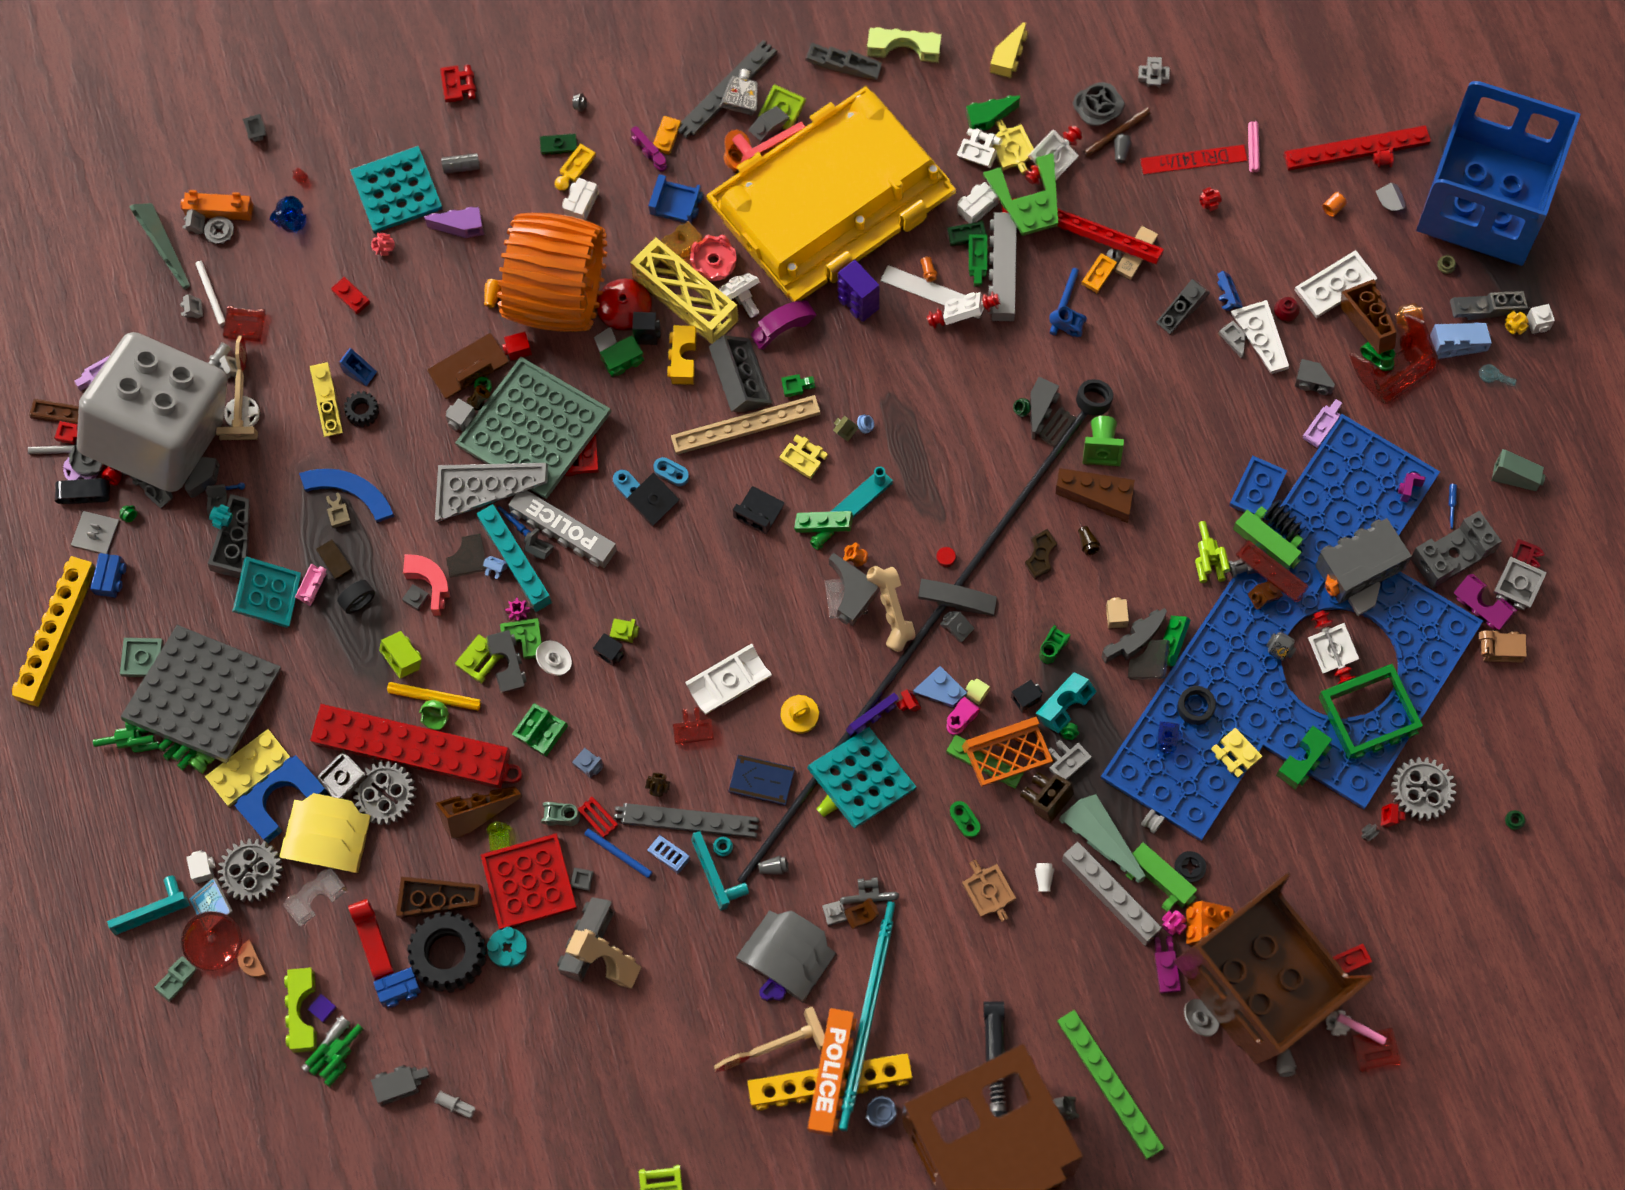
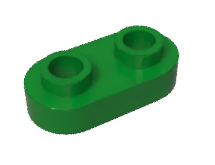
M954 802L950 807V817L963 836L966 838L976 837L980 832L979 821L965 802ZM961 810L963 814L957 815L956 811ZM972 826L974 830L970 832L967 830V827Z

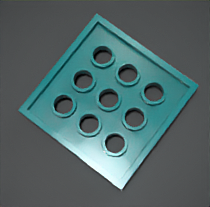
M419 146L350 170L374 234L443 209ZM407 165L412 166L410 171L406 172L403 170ZM388 172H395V175L393 177H386V174ZM371 178H378V181L376 183H369V180ZM411 181H418V184L416 186H409V183ZM394 187H401V190L399 192H392V189ZM379 192L384 194L380 199L374 197ZM417 196H424V199L422 201H415V198ZM402 201L407 203L403 208L397 206ZM382 208L390 209L386 214L380 213Z
M870 727L823 755L807 767L854 829L916 789V785ZM860 750H868L870 756H863ZM852 759L855 762V765L849 766L846 764L845 760ZM878 764L881 766L882 771H875L872 765ZM830 769H837L840 772V775H832L830 773ZM863 774L866 776L867 780L860 781L857 778V775ZM884 780H891L894 786H886ZM842 784H849L852 790H844ZM875 789L878 791L879 795L872 796L870 795L869 790ZM853 800H862L863 806L855 805Z

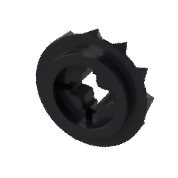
M1187 851L1177 857L1174 868L1189 883L1199 881L1204 876L1206 862L1200 854ZM1189 860H1191L1192 866L1199 867L1193 869L1191 874L1189 870L1184 867L1188 865Z

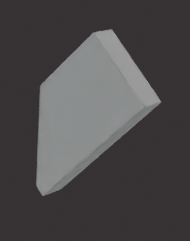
M1232 321L1222 328L1218 334L1242 358L1244 355L1245 333Z
M1380 582L1348 598V602L1358 616L1375 607Z

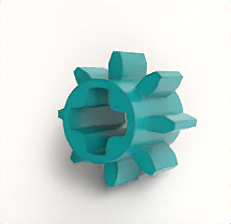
M223 504L220 507H213L209 516V520L213 524L212 526L221 529L222 526H229L233 517L229 510L230 507Z

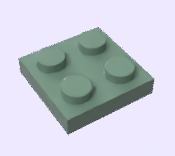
M124 638L120 667L121 677H145L163 648V639Z

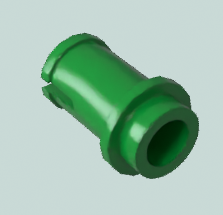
M819 532L816 536L811 537L810 544L816 550L822 549L823 544L834 533Z

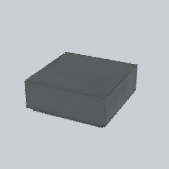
M574 868L570 883L571 888L590 892L594 871Z

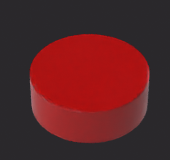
M950 547L940 548L936 556L938 564L943 567L953 565L956 558L954 550Z

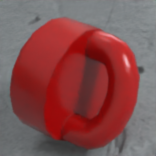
M108 466L102 473V478L109 480L110 485H118L121 481L122 472Z

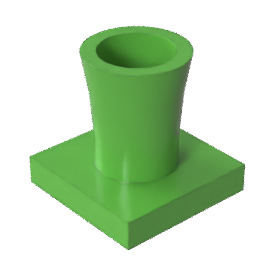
M1109 416L1093 418L1091 420L1093 437H1085L1082 464L1120 466L1124 439H1114L1117 421Z

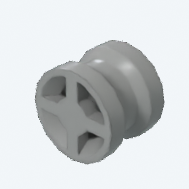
M1151 809L1141 825L1148 827L1155 834L1165 817L1158 816L1155 810Z

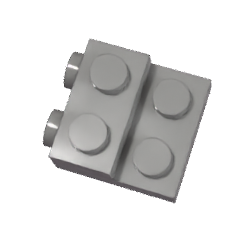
M1510 557L1493 593L1496 594V599L1498 600L1503 598L1506 601L1514 602V607L1520 610L1530 609L1547 572Z

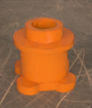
M855 542L853 545L845 547L843 559L846 562L851 561L856 567H860L867 562L868 553L864 549H859L858 543Z

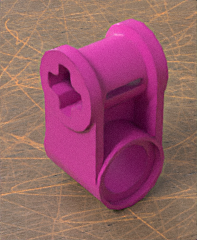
M963 697L947 718V731L951 735L961 734L978 715L980 708L966 697Z

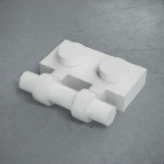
M969 128L967 135L972 137L970 140L963 139L957 156L991 168L997 150L992 148L994 144L1000 146L1002 139L998 138L995 134H986L982 130ZM981 139L986 142L984 145L979 144L978 141Z

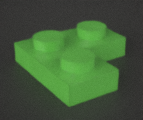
M538 618L500 624L501 632L509 630L510 634H514L516 642L522 641L524 659L536 658V650L542 643Z

